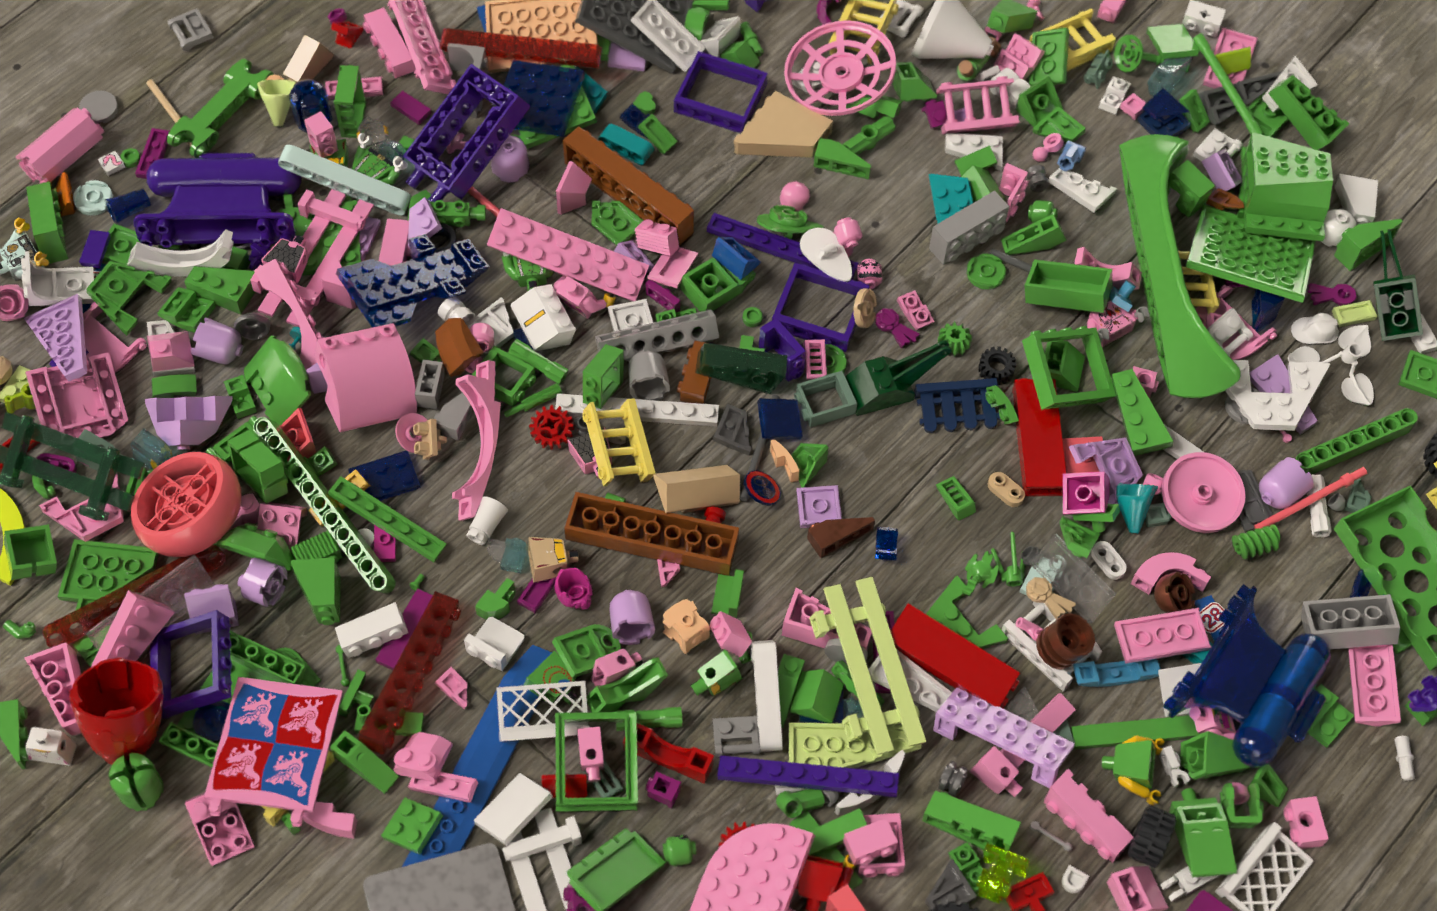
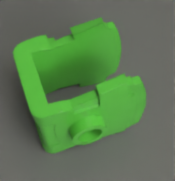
M1226 783L1222 787L1220 802L1223 806L1229 829L1254 828L1262 821L1263 802L1259 801L1260 790L1258 783H1251L1248 786L1250 798L1247 801L1250 816H1235L1234 787L1232 783Z

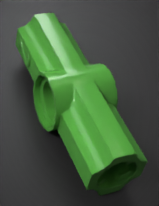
M884 116L872 125L863 126L860 133L842 145L858 155L866 149H873L876 143L893 132L896 126L889 116Z

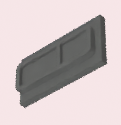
M1241 470L1238 471V474L1242 479L1245 489V503L1238 519L1244 531L1248 532L1255 530L1254 525L1271 517L1273 514L1268 504L1262 500L1259 485L1252 471Z

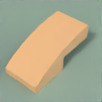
M775 439L771 440L770 452L776 468L784 466L790 483L798 481L799 469L793 457Z

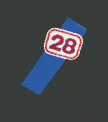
M1212 595L1196 600L1195 606L1199 608L1205 630L1211 634L1217 647L1229 658L1241 657L1242 652L1227 625L1230 619L1229 613L1219 603L1214 601Z

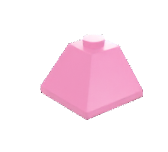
M188 331L147 336L153 372L194 367Z

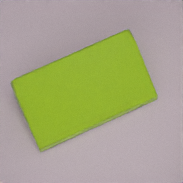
M1250 47L1215 55L1226 74L1251 68Z

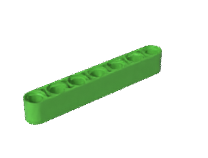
M1402 409L1298 454L1296 460L1305 466H1300L1305 473L1315 474L1408 434L1415 425L1418 415L1412 409Z

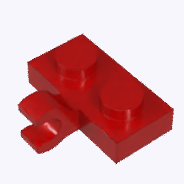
M1044 872L1002 891L1012 911H1018L1027 906L1030 907L1031 911H1045L1040 900L1054 893Z

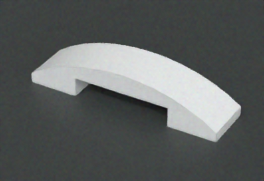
M903 750L885 764L884 772L899 773L905 755ZM850 793L836 805L835 813L839 816L848 814L858 808L863 809L881 796L862 794L858 797L855 793Z

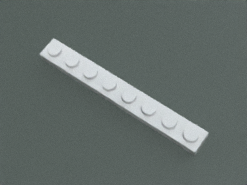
M557 394L555 410L561 406L562 412L567 410L569 416L580 417L583 415V410L588 404L583 403V395ZM610 397L601 409L595 407L596 411L620 409L627 398ZM635 399L641 421L716 427L718 424L719 405ZM617 417V418H606V419L623 420L621 417Z

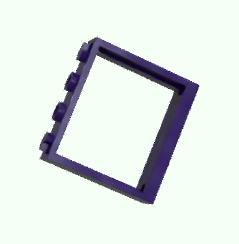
M698 51L674 99V112L742 133L746 123L751 120L767 86L768 73ZM701 69L757 86L744 116L687 98Z
M794 263L772 320L777 318L794 337L804 340L825 339V344L834 345L843 352H847L857 326L854 319V311L845 334L782 315V312L796 278L857 296L860 289H869L870 285L854 280L843 282L830 277L821 270L811 268L805 264Z
M218 610L164 627L150 643V667H153L159 673L160 680L163 683V711L161 718L165 719L231 698V624L229 623V617ZM212 627L213 686L171 699V641Z

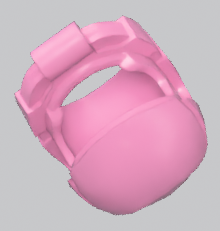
M14 284L1 285L0 320L12 321L23 318L29 306L28 298H24L23 289L19 285Z

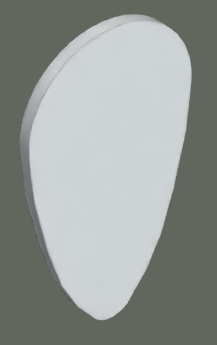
M813 228L805 232L800 240V249L806 258L830 277L843 282L850 281L852 278L851 263L843 245L838 243L836 235L825 228Z

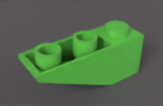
M18 699L0 702V738L23 770L26 769V761L29 760L25 747V740H28V730L24 725V720L28 718L27 709Z
M345 730L330 746L332 754L337 760L384 794L399 778L371 750Z

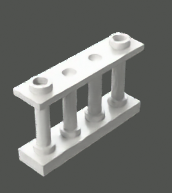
M1033 602L1032 605L1035 608L1024 617V619L1032 622L1042 613L1051 621L1046 627L1057 620L1045 603ZM1011 620L1003 624L1002 631L1007 636L1008 641L1064 692L1070 686L1073 679L1071 677V673L1074 671L1073 665L1062 670L1050 667L1039 656L1036 641L1029 638ZM1095 642L1093 650L1076 663H1083L1088 657L1096 662L1102 652L1099 645Z

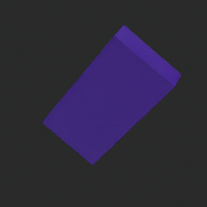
M90 230L79 261L81 266L101 267L111 238L110 232Z

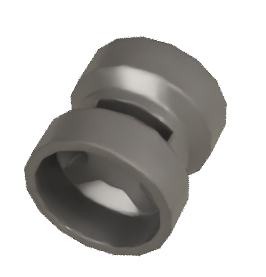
M1034 165L1028 168L1027 178L1030 180V189L1034 192L1045 190L1049 186L1047 177H1045L1046 171L1044 166Z

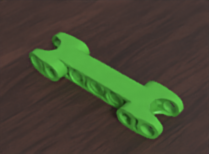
M246 59L238 61L226 72L223 79L225 86L192 119L183 116L175 123L168 134V144L176 147L184 142H191L190 155L195 158H199V155L202 153H207L218 140L219 133L217 130L249 97L256 100L261 98L258 82L266 80L268 76L273 75V72L266 69L260 73L251 74L249 73L252 66L251 62Z

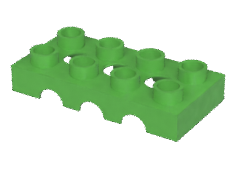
M1410 485L1341 518L1334 530L1377 594L1391 595L1400 628L1425 665L1432 671L1437 668V652L1433 651L1427 640L1431 639L1437 642V627L1430 622L1428 617L1430 608L1437 606V531L1429 524L1426 516L1427 508ZM1388 518H1397L1402 523V529L1392 527ZM1354 534L1365 536L1368 540V545H1360ZM1387 535L1399 538L1404 545L1403 554L1396 558L1385 555L1380 548L1381 539ZM1412 552L1423 554L1426 558V563L1421 564L1415 561ZM1378 569L1389 571L1392 575V580H1384ZM1411 570L1422 572L1428 579L1427 590L1422 593L1409 590L1404 583L1405 574ZM1402 604L1413 606L1416 610V616H1409Z

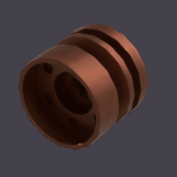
M1072 613L1062 615L1043 629L1036 639V648L1039 656L1047 665L1058 670L1067 669L1075 664L1078 660L1088 655L1095 645V635L1092 627L1081 616Z

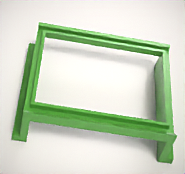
M636 712L555 713L556 812L637 810ZM625 721L626 797L565 798V722Z

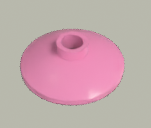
M405 414L396 424L395 433L399 444L411 453H414L415 443L422 441V436L414 435L413 426L418 422L427 421L420 414Z

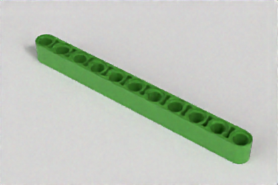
M266 417L256 419L253 425L255 433L261 438L266 447L269 446L277 457L282 458L285 464L283 469L286 475L373 590L384 594L392 592L395 588V580L335 499L328 495L329 491L281 427ZM314 485V489L310 493V488ZM323 501H326L325 506L322 508ZM337 516V521L333 524V519ZM349 531V536L345 540V534ZM361 547L359 555H356L357 549ZM370 563H373L372 569L368 571V566ZM382 579H384L385 583L382 587H380V582Z

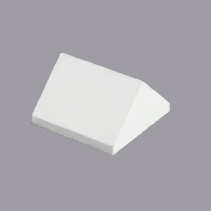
M740 17L717 21L703 35L702 40H699L706 47L704 51L712 56L720 57V54L740 37Z

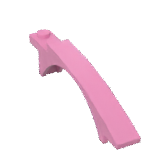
M491 360L476 365V376L468 374L456 379V386L466 396L475 412L481 436L480 455L474 473L460 489L452 492V499L459 500V521L475 517L492 470L496 450L501 402L494 401L496 371L495 362Z

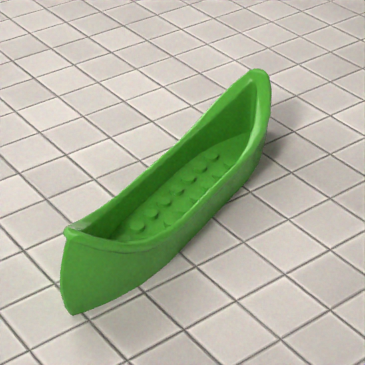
M1144 135L1119 145L1130 222L1160 365L1170 395L1182 398L1213 396L1235 385L1240 380L1241 372L1237 364L1226 354L1202 323L1185 285L1169 211L1168 196L1171 187L1168 184V179L1172 171L1183 163L1188 153L1189 142L1170 135Z

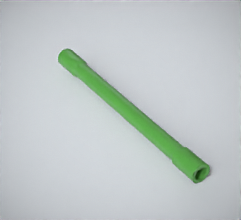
M1202 33L1196 35L1193 38L1195 44L1214 71L1245 122L1250 134L1255 132L1265 135L1211 50V46Z

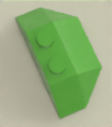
M245 523L233 528L213 544L251 558L264 559L289 571L293 570L291 560H295L284 537L278 536V533L273 530H260L257 525L252 523Z

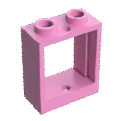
M900 813L864 815L868 825L887 818L898 844L895 850L896 863L867 864L863 866L858 864V875H864L867 878L876 877L877 874H886L887 876L900 875V873L904 872L905 868Z

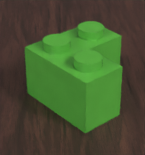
M1189 160L1173 170L1168 179L1170 187L1180 194L1175 205L1188 218L1206 204L1215 187Z

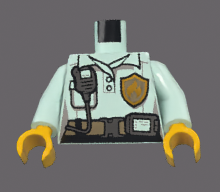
M23 218L15 220L14 226L16 229L8 242L0 249V255L3 259L0 262V275L9 271L14 280L22 279L21 258H25V251H29L30 259L35 265L43 268L49 265V260L45 259L47 254L36 252L27 234L23 233V231L30 229L29 223H26Z

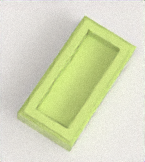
M1370 300L1334 307L1332 310L1339 327L1373 321L1378 317Z

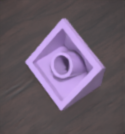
M1226 148L1201 161L1216 189L1220 188L1227 191L1242 183V177Z

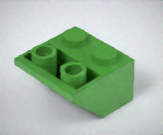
M912 62L896 63V73L892 85L900 100L912 101L914 99L930 100L931 98H937V94L928 77Z
M1068 341L1047 342L1044 353L1051 378L1056 380V387L1078 392L1085 356Z

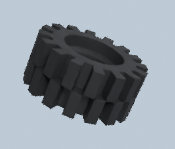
M999 346L997 350H995V347H991L990 351L986 349L985 353H982L979 362L978 372H980V377H984V379L997 378V385H1000L1001 381L1003 385L1006 384L1007 380L1010 381L1016 368V358L1012 357L1013 353H1007L1008 349L1006 348L1002 351ZM1000 362L1005 368L1003 370H995L990 367V363Z

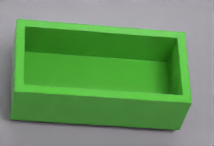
M1034 260L1025 283V302L1104 313L1113 287L1112 269Z

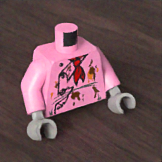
M1109 301L1104 313H1090L1087 328L1097 329L1101 346L1104 347L1133 331L1136 319L1139 322H1143L1144 316L1149 317L1148 308L1143 306L1137 309H1130L1127 312Z

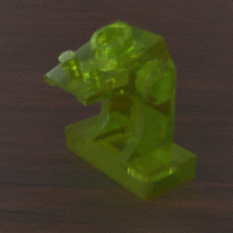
M987 843L983 850L984 862L991 866L988 871L985 868L982 869V874L978 877L976 887L979 888L978 896L999 904L1003 898H1008L1011 891L1010 884L1015 874L1023 878L1027 877L1030 859Z

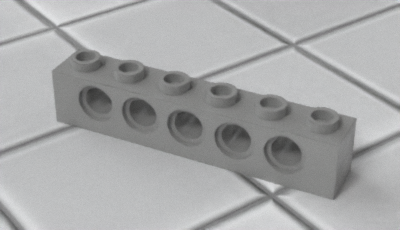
M712 310L595 336L598 352L605 344L613 347L623 345L622 350H624V360L630 361L636 353L641 351L671 352L675 348L682 346L692 347L694 340L709 343L719 338L716 316ZM695 327H700L697 333H692ZM681 331L678 337H673L675 332ZM662 336L660 341L653 342L655 337ZM642 340L640 346H634L636 341Z

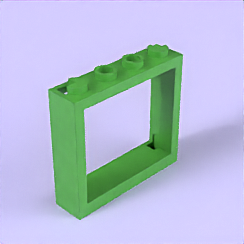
M1082 326L1072 330V327H1068L1060 331L1050 329L1044 333L1037 330L1031 332V336L1022 340L1041 410L1103 403L1116 396L1096 328ZM1082 338L1097 390L1056 395L1041 342Z

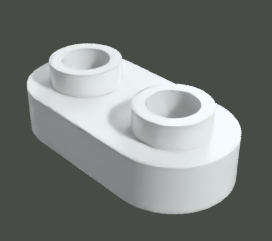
M1106 541L1097 542L1091 551L1092 558L1107 577L1113 580L1121 579L1127 569L1126 563L1110 543ZM1099 552L1104 553L1105 556L1099 555ZM1115 568L1118 572H1113L1111 569Z

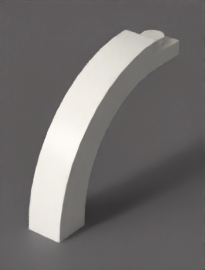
M225 229L221 236L211 245L188 251L160 249L137 242L130 252L127 265L135 267L136 270L144 272L148 270L155 272L156 275L187 277L194 266L221 268L230 261L234 241L231 240L233 232Z

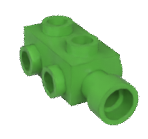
M442 200L430 202L439 222L449 226H470V218H476L479 221L486 220V205L470 207L468 202L460 200L455 202H444Z

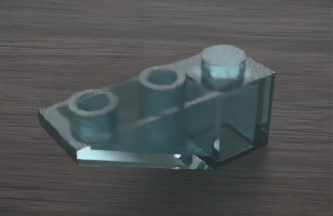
M1193 56L1166 59L1156 67L1147 81L1149 94L1167 100L1193 60Z

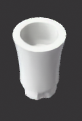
M482 497L479 509L466 536L479 545L485 544L487 539H490L499 522L507 514L508 509L493 498Z

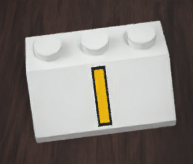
M551 284L533 287L511 303L510 306L535 352L570 345L576 329Z

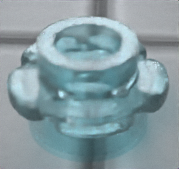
M850 696V699H844L843 707L846 717L860 713V703L858 700H855L853 696Z

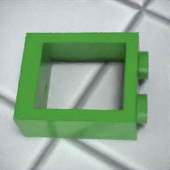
M605 344L583 370V403L589 404L594 402L595 407L601 409L623 383L624 350Z
M493 346L482 362L487 360L494 361L495 368L502 362L523 374L511 391L495 383L494 397L514 407L517 402L523 399L527 388L532 387L535 383V368ZM476 370L472 373L473 376H476Z

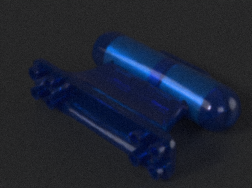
M1242 584L1236 595H1233L1227 603V609H1224L1218 619L1224 625L1195 674L1187 671L1181 682L1179 681L1172 690V696L1168 697L1162 707L1169 711L1167 716L1170 718H1174L1180 712L1192 707L1211 708L1232 717L1241 723L1232 743L1235 756L1241 763L1255 768L1270 764L1287 736L1296 742H1302L1326 702V697L1316 691L1315 687L1329 665L1331 651L1329 645L1322 637L1310 633H1302L1294 637L1286 649L1279 645L1263 630L1256 618L1254 600L1258 589L1255 586L1249 588Z

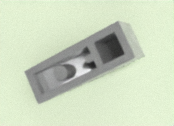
M463 392L446 403L441 411L437 412L434 416L437 430H440L442 435L455 440H459L474 413L470 402Z

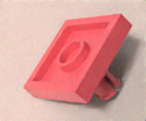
M1102 436L1062 438L1066 474L1100 472L1093 456L1076 464L1069 446L1103 441Z

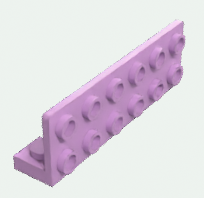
M958 687L936 712L934 732L953 740L957 735L959 727L1034 764L1031 779L1048 788L1056 782L1058 768L1074 748L1073 742L1009 711L995 707Z

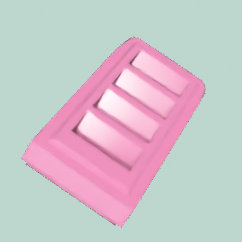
M825 339L805 340L803 346L806 351V379L813 380L826 376ZM810 349H819L820 352H810ZM810 356H820V359H810ZM810 363H821V366H810ZM811 370H822V374H811Z

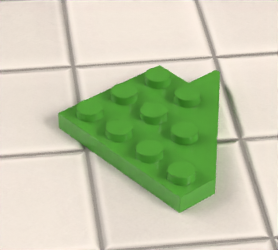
M74 539L58 598L63 601L78 602L74 616L76 619H81L154 572L159 554L147 547L95 541L85 542Z

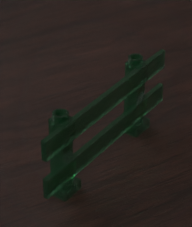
M9 412L5 413L1 428L14 432L9 448L0 445V463L4 464L0 473V484L8 487L22 488L24 480L20 479L19 475L23 471L89 496L87 506L80 505L78 514L91 519L108 520L110 513L104 511L106 503L130 511L135 495L112 487L117 471L140 479L145 465L144 462L120 454V449L109 446L106 449L36 423L33 417L27 415L20 417ZM31 439L99 464L95 480L27 455Z

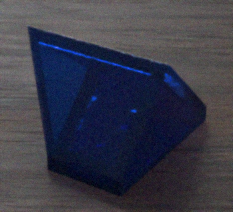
M1164 88L1142 107L1155 120L1164 116L1190 112Z

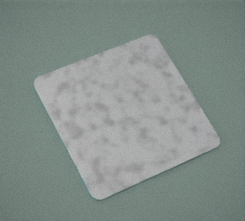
M491 843L367 877L363 883L369 911H515L498 849Z

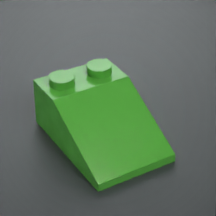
M1401 219L1371 222L1358 224L1352 229H1346L1342 234V240L1336 246L1337 250L1334 256L1349 271L1353 270L1383 250L1380 231H1384L1385 245L1387 247L1389 246L1387 230H1391L1392 240H1394L1403 221Z

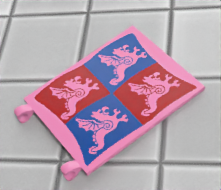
M238 677L204 798L212 799L209 805L211 815L220 816L223 801L293 810L291 815L292 826L301 827L304 812L313 813L343 690Z

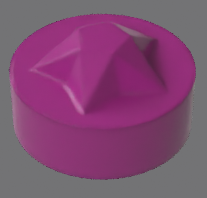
M338 8L329 13L328 19L331 24L332 22H344L347 19V14L344 9Z

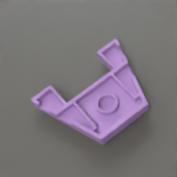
M1127 438L1069 446L1076 464L1093 456L1099 471H1104L1110 479V498L1108 504H1118L1116 490L1119 483L1136 484L1143 475Z

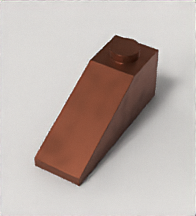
M873 517L817 522L808 529L807 539L819 557L822 558L872 531L875 519Z

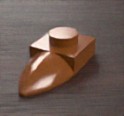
M1220 188L1211 193L1206 204L1219 210L1225 208H1244L1243 202L1237 196Z

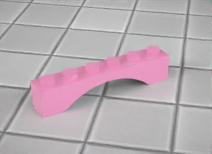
M274 259L254 271L262 287L280 296L295 313L302 336L300 359L307 370L317 363L314 357L316 340L324 337L320 332L317 333L314 327L316 325L314 318L311 314H307L305 310L307 305L302 297L299 298L297 295L298 287L293 280L289 279L287 266L284 262L281 263Z

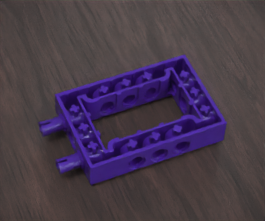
M470 64L403 155L404 158L415 165V170L406 183L416 189L425 176H430L438 182V187L428 198L429 201L443 200L448 193H452L462 200L531 106L511 90L473 64ZM485 98L495 106L490 109L488 116L482 124L478 125L477 131L465 143L466 146L457 158L453 159L451 169L440 161L439 157L481 100Z

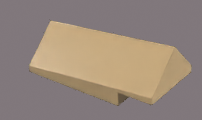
M728 465L653 475L665 513L681 511L683 514L705 510L711 506L722 507L740 502V474Z

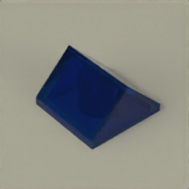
M1256 289L1251 300L1252 328L1257 333L1276 319L1284 302V297Z

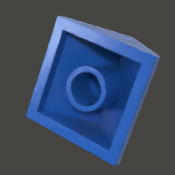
M731 237L717 238L712 256L740 280L761 263L760 260Z

